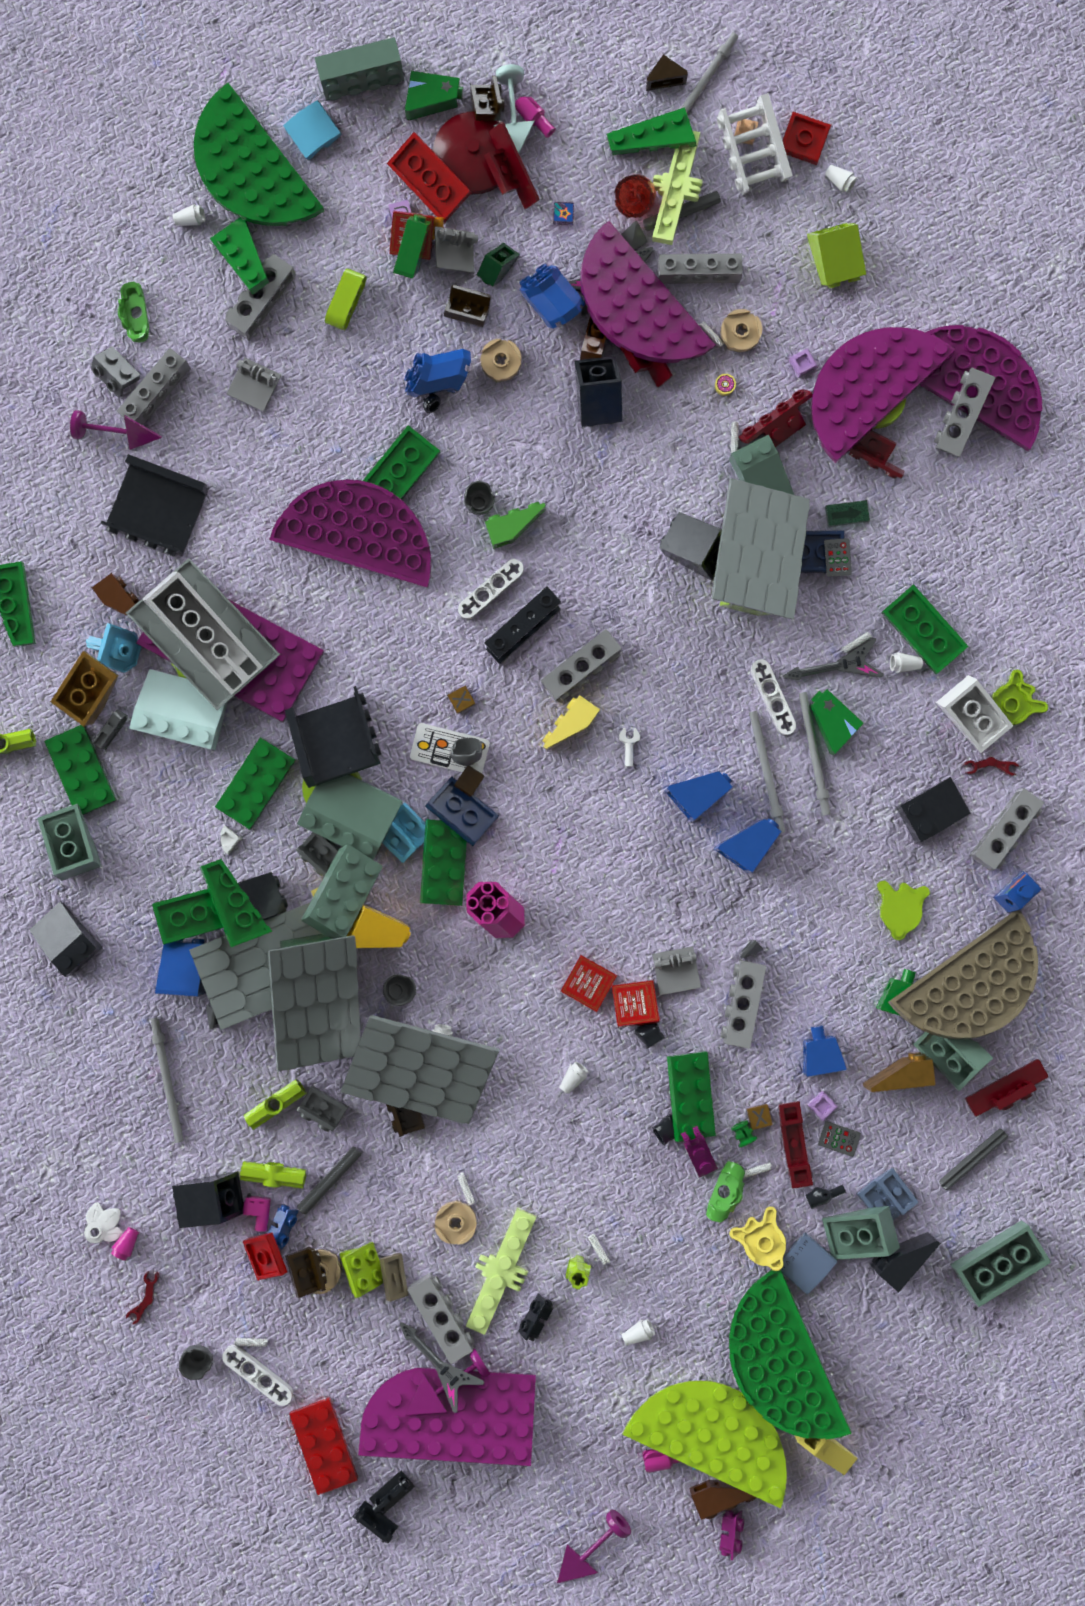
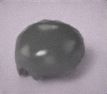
M479 480L472 482L466 488L464 504L471 513L483 515L493 508L495 495L488 483Z
M476 738L458 739L454 742V747H451L452 760L462 766L474 765L482 757V742Z
M396 974L389 977L384 983L383 995L388 1003L395 1006H403L410 1003L415 997L416 985L411 977Z
M200 1344L187 1347L179 1360L180 1373L189 1380L202 1379L205 1373L211 1369L213 1354L207 1347Z

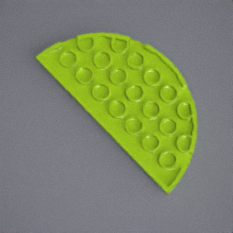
M699 1380L676 1383L650 1396L633 1413L626 1424L622 1435L781 1509L785 1496L787 1471L780 1438L775 1427L748 1403L740 1391L712 1381Z

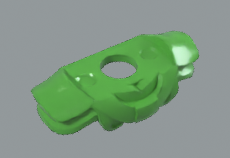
M134 281L128 282L121 287L122 299H118V317L123 328L127 330L128 337L133 342L142 343L149 337L145 297L139 283ZM136 307H140L142 310L139 318L132 317V311Z
M727 1161L709 1200L706 1216L712 1221H725L730 1212H734L736 1206L742 1201L745 1185L742 1181L745 1170L735 1162ZM723 1185H726L730 1190L727 1198H722L719 1195V1188Z

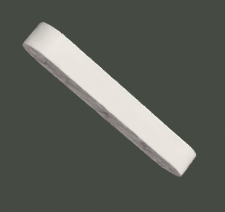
M512 559L504 564L459 604L458 612L463 619L470 620L478 615L523 575V564L516 559ZM511 565H513L514 567L518 565L519 573H511L509 575V578L511 580L508 581L507 577L502 572L505 571V573L508 574L511 571ZM500 577L504 579L505 584L502 588L494 587L493 580ZM480 591L488 592L489 599L487 601L481 602L478 600L477 595ZM474 598L475 602L480 607L477 608L476 605H474L471 608L472 614H463V606H471L473 604V601H471V599Z
M763 659L755 661L751 666V674L778 733L785 736L790 735L796 729V722L770 664ZM757 664L765 666L766 669L763 671L765 677L770 675V678L765 679L761 683L759 679L763 678L762 674L755 671L758 667ZM767 682L772 683L775 687L774 692L771 694H767L763 689L764 684ZM779 701L783 704L782 712L776 713L773 711V702ZM785 712L788 715L784 717L785 722L791 723L789 731L786 729L782 730V719H776V717L783 715Z
M230 1345L225 1349L222 1359L229 1368L276 1404L284 1406L291 1401L293 1389L284 1380L240 1346ZM235 1351L237 1353L236 1358L229 1359V1353ZM242 1357H244L245 1360L242 1362L240 1367L237 1366L238 1363L241 1361ZM247 1363L253 1364L255 1372L252 1374L246 1373L244 1365ZM264 1376L270 1377L272 1385L269 1387L263 1386L261 1378ZM277 1383L278 1387L275 1389L274 1393H272L271 1390ZM287 1391V1398L283 1397L281 1399L279 1397L280 1392Z

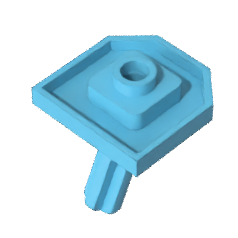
M108 623L103 639L93 636L86 639L87 648L99 651L97 657L99 662L110 669L123 673L136 666L141 651V646L136 643L139 639L137 633Z

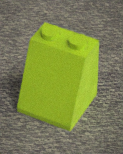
M843 223L807 234L821 285L834 288L840 286L842 281L848 280V283L861 280L860 276L867 275L858 224Z

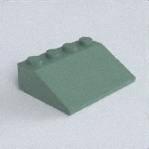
M349 774L315 786L297 824L342 847L349 844L374 860L403 801Z

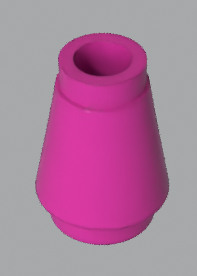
M128 1227L112 1246L111 1254L126 1261L128 1257H131L139 1232Z

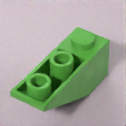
M535 502L523 510L516 508L510 510L507 515L500 516V514L489 517L485 524L493 549L512 544L546 510L545 503Z

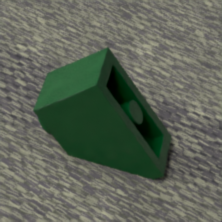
M502 243L485 255L476 275L485 284L493 287L502 281L520 254L505 243Z

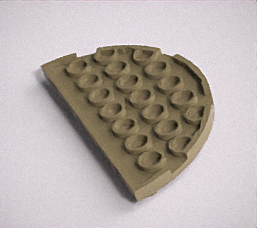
M1020 910L1012 912L888 1003L903 1019L913 1026L943 1038L972 1039L1001 1029L1016 1018L1024 1009L1031 993L1034 991L1037 980V947L1034 946L1030 933L1031 928Z

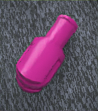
M520 97L516 100L515 109L525 121H535L533 126H536L546 138H549L555 132L556 128L544 117L545 110L532 97Z
M654 1449L643 1452L645 1470L648 1473L671 1469L673 1464L680 1463V1461Z

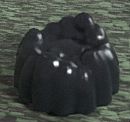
M429 394L428 397L423 399V408L429 414L436 411L441 404V399L436 394Z

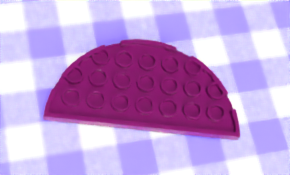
M610 221L606 222L591 239L584 254L580 271L582 296H584L588 306L587 311L599 330L619 348L622 346L634 353V356L653 362L679 363L681 360L695 359L711 351L715 347L713 341Z
M949 325L927 331L926 333L936 336L955 349V352L920 386L954 406L951 401L955 392H960L963 384L960 381L965 371L969 372L971 368L994 376L995 380L977 421L1029 451L1036 440L1040 428L1042 396L1037 377L1032 367H1029L1021 356L1022 353L1003 337L979 327L976 329L964 327V325ZM970 386L967 388L966 394L969 398H975L977 390L975 387ZM961 406L958 408L959 410L968 415V409L966 407Z
M887 327L871 330L850 339L840 346L829 357L818 375L811 405L814 430L817 432L822 448L836 464L949 359L954 354L955 349L936 336L904 327Z
M350 479L325 482L306 490L296 497L282 515L279 516L269 538L271 541L420 586L429 587L432 567L431 552L422 524L410 507L398 496L383 487L369 482Z

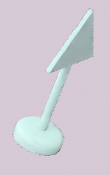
M508 64L496 70V77L500 84L508 85L511 123L505 125L518 153H520L535 121L516 122L513 85L520 83L524 79V69L519 65Z

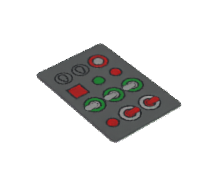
M849 538L825 540L827 576L852 575Z
M825 1121L818 1145L853 1157L861 1133Z

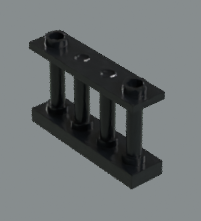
M548 586L545 587L484 642L487 646L486 651L501 665L561 610L558 606L561 603L560 599Z

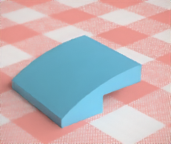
M318 100L305 107L283 125L299 150L308 160L323 147L328 148L342 135Z
M403 803L383 844L404 863L424 843L425 822L406 803Z

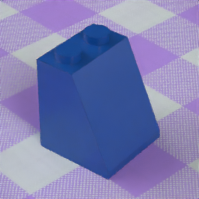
M720 771L670 785L664 792L692 822L733 788V786L730 784L732 780L725 772L721 774Z
M762 819L714 847V850L746 873H753L782 831L778 829L779 825L772 819Z
M192 939L191 942L179 940L163 945L155 994L201 996L206 994L189 951L192 948L205 944L204 939Z

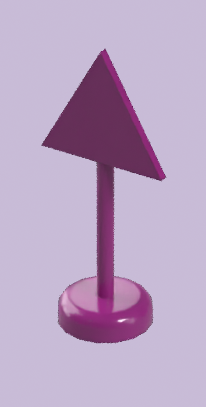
M74 410L70 420V434L76 440L84 437L86 429L127 434L129 450L162 438V436L124 415L126 429L87 424L86 415L81 410Z
M473 1348V1352L469 1353V1356L474 1364L466 1368L464 1372L470 1373L477 1368L483 1377L490 1375L491 1373L476 1349ZM424 1375L405 1415L447 1412L438 1398V1395L444 1391L443 1386L434 1391Z
M611 1509L607 1513L606 1521L610 1529L582 1556L568 1544L566 1545L557 1583L598 1573L585 1560L613 1533L620 1538H627L631 1534L628 1522L619 1512Z

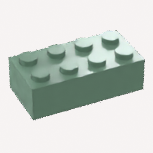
M395 37L314 57L326 101L338 100L346 95H358L362 91L377 90L382 86L397 85L401 81H405Z
M349 844L340 848L301 921L331 939L346 937L383 866Z
M1021 1220L950 1265L971 1300L980 1307L1050 1264L1051 1261L1029 1225Z

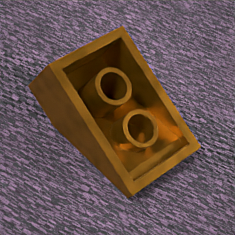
M83 651L50 702L82 726L94 724L108 701L118 675L89 653Z
M921 1052L908 1053V1057L900 1058L863 1082V1086L871 1092L934 1086L936 1083L933 1060L926 1057L925 1054H921Z

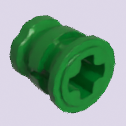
M748 1120L741 1121L731 1127V1130L735 1132L736 1140L740 1142L738 1144L739 1148L758 1139L757 1136L752 1135L753 1130L751 1127H748Z

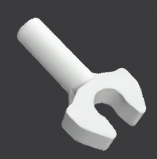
M623 728L619 735V741L625 744V767H633V745L640 741V734L634 728L633 738L628 739L626 738V729Z

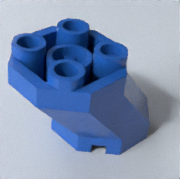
M543 264L536 269L534 275L531 277L527 276L519 282L521 285L519 290L523 297L549 328H556L555 323L561 322L562 325L566 324L581 312L580 306L584 307L585 305L582 297L561 274L557 266Z
M459 349L433 356L426 353H416L413 360L414 365L411 370H407L404 378L407 382L405 392L407 395L416 398L442 391L450 393L459 391L468 374L465 371V366H470V351Z

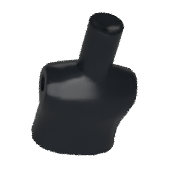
M657 1023L638 1025L634 1030L637 1037L645 1044L646 1049L665 1038Z
M672 1114L665 1116L658 1124L652 1127L653 1132L662 1145L665 1146L669 1141L675 1139Z
M843 1184L831 1190L816 1187L805 1196L811 1209H814L817 1206L829 1203L832 1198L846 1193Z

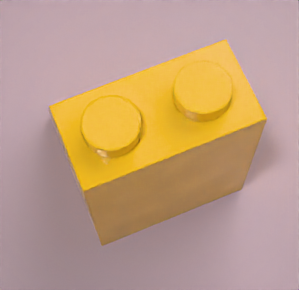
M363 904L347 936H355L356 948L402 947L403 943L408 941L411 932L409 931L410 927L402 921Z

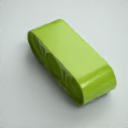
M349 268L345 269L325 316L326 324L344 331L347 329L365 287L366 275Z

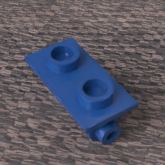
M285 1204L278 1207L273 1222L279 1224V1226L271 1225L268 1233H273L279 1250H282L287 1245L290 1231L297 1222V1214L299 1212L298 1209L289 1210L290 1207Z

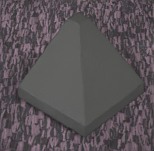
M637 221L621 234L634 250L648 242Z
M751 940L739 953V956L745 958L761 952L763 948L756 940Z
M206 1005L209 1029H214L218 1027V1021L212 1006Z

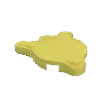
M767 1207L761 1222H757L754 1217H749L744 1227L732 1228L729 1235L732 1239L742 1244L745 1253L751 1261L760 1266L769 1267L773 1271H779L784 1265L783 1256L786 1250V1239L783 1232L777 1226L776 1209L774 1207Z

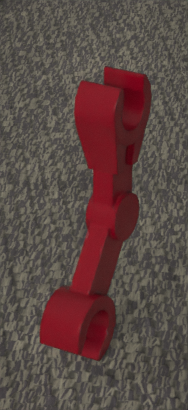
M994 757L978 762L970 760L963 764H971L973 766L972 771L965 772L968 775L975 773L977 769L993 766L1006 775L1013 776L1016 774L1009 771V766L1019 767L1015 762L999 761Z
M149 1271L144 1275V1282L146 1283L145 1297L139 1305L132 1308L126 1315V1319L131 1313L137 1315V1319L132 1324L139 1322L147 1306L154 1301V1286L159 1280L158 1271L155 1273L154 1280L148 1278Z

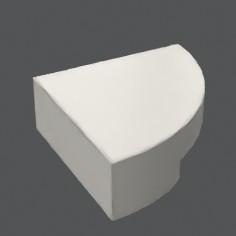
M225 825L221 830L220 841L222 849L229 855L242 838Z

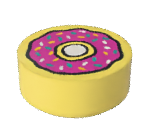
M730 374L718 376L715 382L716 392L721 396H728L733 393L736 387L734 377Z

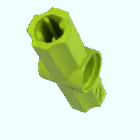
M33 729L0 734V741L2 739L6 741V746L0 749V754H9L13 751L36 747L37 741Z
M296 1078L243 1115L249 1127L255 1130L307 1094L305 1088ZM271 1099H276L279 1101V1109H273L271 1107Z
M243 1161L240 1180L262 1183L267 1187L287 1186L303 1189L306 1180V1169L285 1167L284 1164L275 1162L263 1164Z
M580 1255L569 1259L565 1278L569 1279L572 1288L580 1290L581 1287L587 1286L591 1265H588L584 1261L583 1256Z

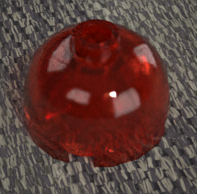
M640 174L628 175L618 182L614 192L616 193V200L614 201L619 212L625 217L640 218L653 208L657 196L656 189L652 181L646 176Z

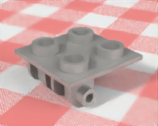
M435 226L436 268L474 273L473 244L478 242V235H475L474 232Z
M244 357L243 361L239 360L236 367L239 369L226 394L264 412L281 374Z
M693 946L652 954L660 995L701 988L696 964L697 958Z

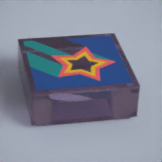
M554 202L553 225L573 226L574 203Z

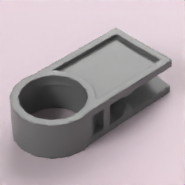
M119 709L116 710L92 743L100 749L106 750L127 721L128 715Z

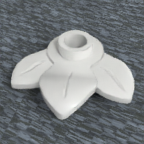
M98 1202L93 1204L86 1214L88 1224L84 1230L86 1240L90 1243H99L102 1240L113 1242L119 1239L123 1231L116 1227L120 1220L121 1210L112 1208L103 1211ZM94 1228L99 1230V1234L96 1237L91 1235V1231Z

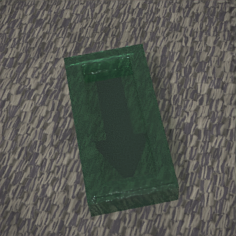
M867 500L825 506L828 527L870 521Z

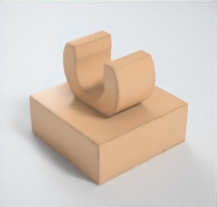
M747 119L738 121L734 136L757 129L758 122ZM754 139L743 143L753 145Z

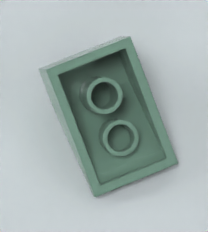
M769 434L731 453L729 461L739 480L794 495L780 456Z
M78 804L37 818L55 877L63 881L102 867L95 843Z
M924 1032L913 1044L922 1054L933 1060V1065L958 1091L974 1079L993 1059L978 1042L972 1039H949Z
M889 1206L866 1208L822 1218L831 1255L836 1260L890 1256L900 1248Z

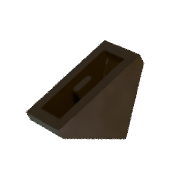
M663 54L647 76L646 91L685 85L688 72Z

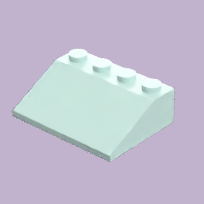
M149 669L135 705L129 729L216 750L228 701L220 709L216 710L187 678Z

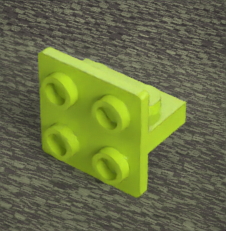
M369 1242L360 1248L345 1250L339 1253L349 1287L355 1298H359L383 1284L380 1260L373 1242Z

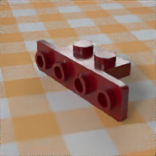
M499 123L489 131L497 150L488 152L484 157L502 195L516 191L524 209H527L540 199L505 123Z
M622 346L620 347L633 371L638 373L648 370L657 387H661L672 378L673 375L666 363L641 359Z
M805 389L796 391L789 400L779 403L770 414L768 413L760 417L759 422L745 428L743 433L738 436L739 440L748 444L761 434L764 436L769 434L774 446L777 447L806 425L798 407L813 396L812 392Z
M873 430L849 451L851 457L858 460L862 458L868 461L867 464L874 469L881 468L886 471L888 476L894 479L897 477L902 479L904 476V470L887 462L897 443Z
M1035 1059L967 1096L965 1100L976 1117L994 1107L1004 1111L1013 1107V1103L1017 1100L1030 1098L1033 1095L1032 1092L1037 1090L1035 1085L1047 1079L1048 1074L1041 1061Z

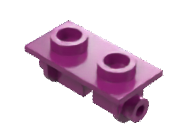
M725 1510L722 1516L721 1530L728 1531L729 1534H721L719 1550L723 1556H730L731 1554L732 1561L742 1551L743 1542L740 1540V1534L743 1532L745 1520L742 1519L743 1510H740L736 1515L733 1514L734 1511Z

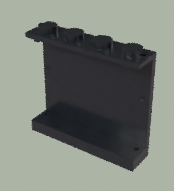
M128 454L125 460L129 465L107 522L101 520V524L106 527L105 531L117 535L119 532L125 535V539L135 543L137 540L145 542L144 546L156 550L158 547L163 549V553L175 557L176 554L183 556L209 487L201 481Z
M356 686L353 687L355 697L298 716L293 707L285 710L302 777L308 788L381 764L379 755H382L379 743L375 744L374 738H377L374 727L369 725L372 718L369 710L364 708V705L367 704L364 693H359Z

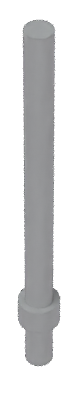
M732 32L725 44L720 46L717 56L681 107H685L687 113L720 64L730 55L731 48L739 38L736 33Z
M807 692L799 693V699L818 790L816 791L817 800L820 801L822 816L831 814L828 798L830 797L828 789L825 787Z
M757 711L749 712L772 809L770 810L771 818H774V821L779 825L778 829L782 831L781 833H784L785 828L782 819L784 814L782 807L779 806Z
M159 1017L150 1019L153 1031L151 1037L153 1044L156 1045L175 1143L184 1140L164 1046L166 1041L165 1035L161 1032Z

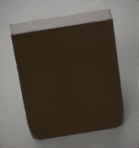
M469 765L466 766L454 786L472 797L485 776Z

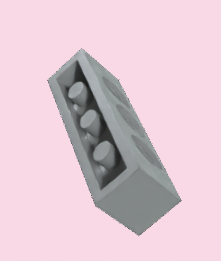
M742 253L659 254L658 278L663 284L740 283L742 277Z
M272 254L270 258H266L263 262L267 278L274 276L276 277L275 280L269 282L253 295L248 288L246 291H242L236 305L231 307L226 313L225 321L227 325L248 341L296 276L294 268L275 254ZM258 293L264 294L260 299L254 298ZM245 310H252L249 315H242Z
M169 348L118 408L117 412L123 419L124 415L144 425L191 367L185 359Z
M971 368L969 372H964L960 381L963 384L960 392H955L951 401L954 406L951 412H946L942 423H945L943 431H938L934 439V443H937L936 449L960 457L995 380L994 376ZM968 387L976 388L977 395L975 398L967 396L966 390ZM964 406L968 409V416L966 418L958 416L957 411L959 407ZM951 426L959 428L960 433L957 438H952L949 435V428Z
M605 629L541 679V684L556 702L559 699L564 701L571 695L570 691L574 687L579 689L588 682L586 679L592 673L594 676L604 669L602 665L608 661L612 663L621 656L619 652L622 648L609 631ZM600 649L604 652V657L596 659L593 656V652ZM584 662L588 665V670L580 672L577 670L576 665ZM563 675H569L572 678V682L569 685H563L560 682V678Z
M1018 789L969 856L988 870L999 869L1006 860L1004 859L1008 852L1011 853L1018 845L1016 841L1020 835H1025L1030 829L1029 823L1033 818L1036 819L1043 810L1041 807L1044 802L1027 789ZM1019 808L1024 811L1023 819H1019L1017 816ZM1006 825L1012 828L1010 836H1007L1004 832ZM995 841L1000 845V850L997 853L992 850V844Z
M739 960V964L735 963L733 976H736L735 984H731L729 990V997H732L731 1004L727 1005L725 1010V1017L728 1018L726 1026L723 1025L721 1030V1038H724L723 1042L725 1044L750 1049L766 965ZM745 977H750L752 985L744 989L741 982ZM741 998H746L748 1001L745 1009H739L737 1006L738 1000ZM736 1019H742L744 1022L740 1030H736L733 1027Z
M430 1272L410 1284L407 1291L449 1363L453 1364L473 1352V1343L475 1341L471 1333L464 1330L462 1326L464 1322L460 1314L454 1313L450 1297L444 1295L440 1289L442 1284L437 1276L433 1277ZM433 1294L438 1300L431 1303L426 1299V1296ZM439 1313H445L448 1316V1319L446 1321H440L437 1318V1315ZM455 1331L459 1337L455 1340L450 1339L448 1333Z

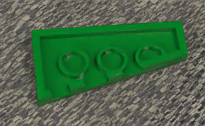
M685 107L606 134L612 156L639 153L640 150L645 149L658 151V148L664 147L677 149L682 145H689V147L697 146Z
M239 217L210 238L213 245L252 295L269 283L247 221Z
M22 561L0 565V613L14 647L36 644L25 565Z
M222 859L200 866L231 948L272 932L270 927L261 918V914L250 902L249 897L242 891L237 880Z

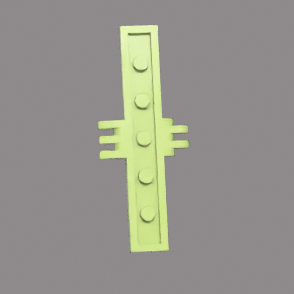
M693 131L697 146L689 147V145H682L675 149L669 173H663L662 176L654 175L651 189L658 191V194L663 196L652 236L653 242L673 245L684 200L697 202L699 199L698 194H700V187H702L703 181L692 178L690 175L700 139V132Z
M517 1208L497 1255L490 1254L489 1257L480 1255L479 1260L486 1264L477 1262L475 1267L482 1270V1275L486 1277V1280L465 1327L485 1335L506 1286L516 1291L521 1290L522 1287L515 1284V1281L523 1284L525 1279L518 1276V1273L527 1276L528 1271L517 1266L516 1263L536 1220L535 1215Z

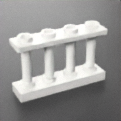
M769 93L761 95L755 107L731 115H727L725 108L720 110L717 124L719 129L723 130L725 136L723 137V144L725 149L729 150L731 157L729 158L730 168L732 171L735 170L737 177L735 185L737 190L741 191L742 196L749 192V185L773 177L779 178L782 183L792 177ZM755 115L762 117V127L733 136L730 124ZM763 135L768 138V148L739 156L737 144ZM768 156L774 158V168L749 177L745 176L742 165Z

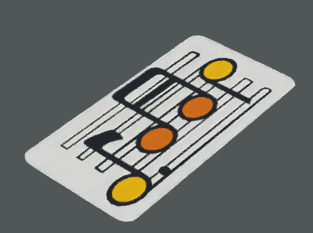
M419 723L410 758L415 761L463 772L466 766L459 765L452 760L451 747H454V742L458 739L476 738L482 742V757L477 763L470 766L482 773L490 742L484 738Z

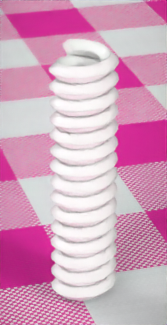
M705 321L698 324L716 346L721 347L724 344L723 340L707 326Z
M739 422L731 423L730 453L739 450Z
M866 632L842 647V651L848 653L867 642V640L872 638V635Z
M771 1163L745 1170L744 1178L765 1173V1171H771Z
M461 1173V1175L457 1176L458 1182H460L463 1194L470 1206L475 1201L469 1189L470 1187H468L467 1179H465L464 1173Z
M590 1235L588 1239L597 1255H599L598 1257H600L599 1259H601L603 1265L610 1263L599 1240L595 1237L596 1235Z
M237 1337L236 1341H234L235 1346L266 1347L268 1339Z

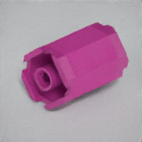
M478 882L466 894L467 913L493 937L513 938L525 926L524 907L498 882Z

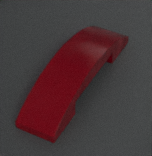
M800 1102L778 1104L781 1134L791 1187L794 1189L812 1186L813 1181L805 1145Z

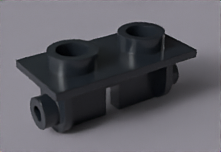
M539 1293L531 1302L530 1309L526 1317L521 1321L518 1330L526 1341L528 1339L534 1341L535 1338L538 1339L544 1327V1323L539 1321L540 1318L547 1321L554 1309V1302L549 1299L545 1301Z
M402 1470L369 1498L374 1504L372 1509L376 1514L379 1512L385 1514L415 1487Z
M364 1501L352 1516L356 1519L357 1523H361L379 1537L382 1543L388 1544L393 1537V1533L399 1527L382 1513L376 1514L372 1509V1505L367 1501Z

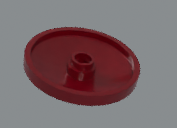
M474 111L460 113L446 121L438 131L433 145V151L472 191L471 195L487 193L498 187L484 155L497 150L489 131L494 128V125L502 123L501 121H475Z

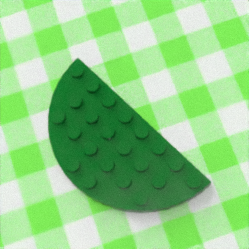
M227 83L221 87L204 107L197 122L194 135L196 166L202 182L210 195L225 210L240 216L242 220L264 226H287V223L304 222L323 213L324 207L232 86Z
M782 1270L769 1271L749 1288L738 1304L733 1316L729 1334V1355L736 1382L748 1403L766 1421L784 1432L807 1439H834L852 1433Z

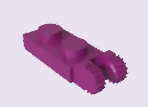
M696 1126L693 1128L696 1136L695 1139L690 1140L685 1132L681 1133L685 1142L684 1146L700 1178L717 1170L718 1167L704 1136L701 1135Z

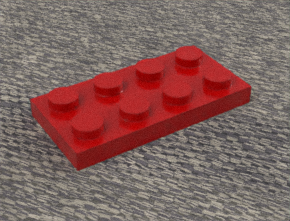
M415 132L411 134L387 162L388 166L437 217H443L444 224L472 193Z
M328 1397L290 1411L289 1415L317 1495L358 1481V1475L331 1398Z

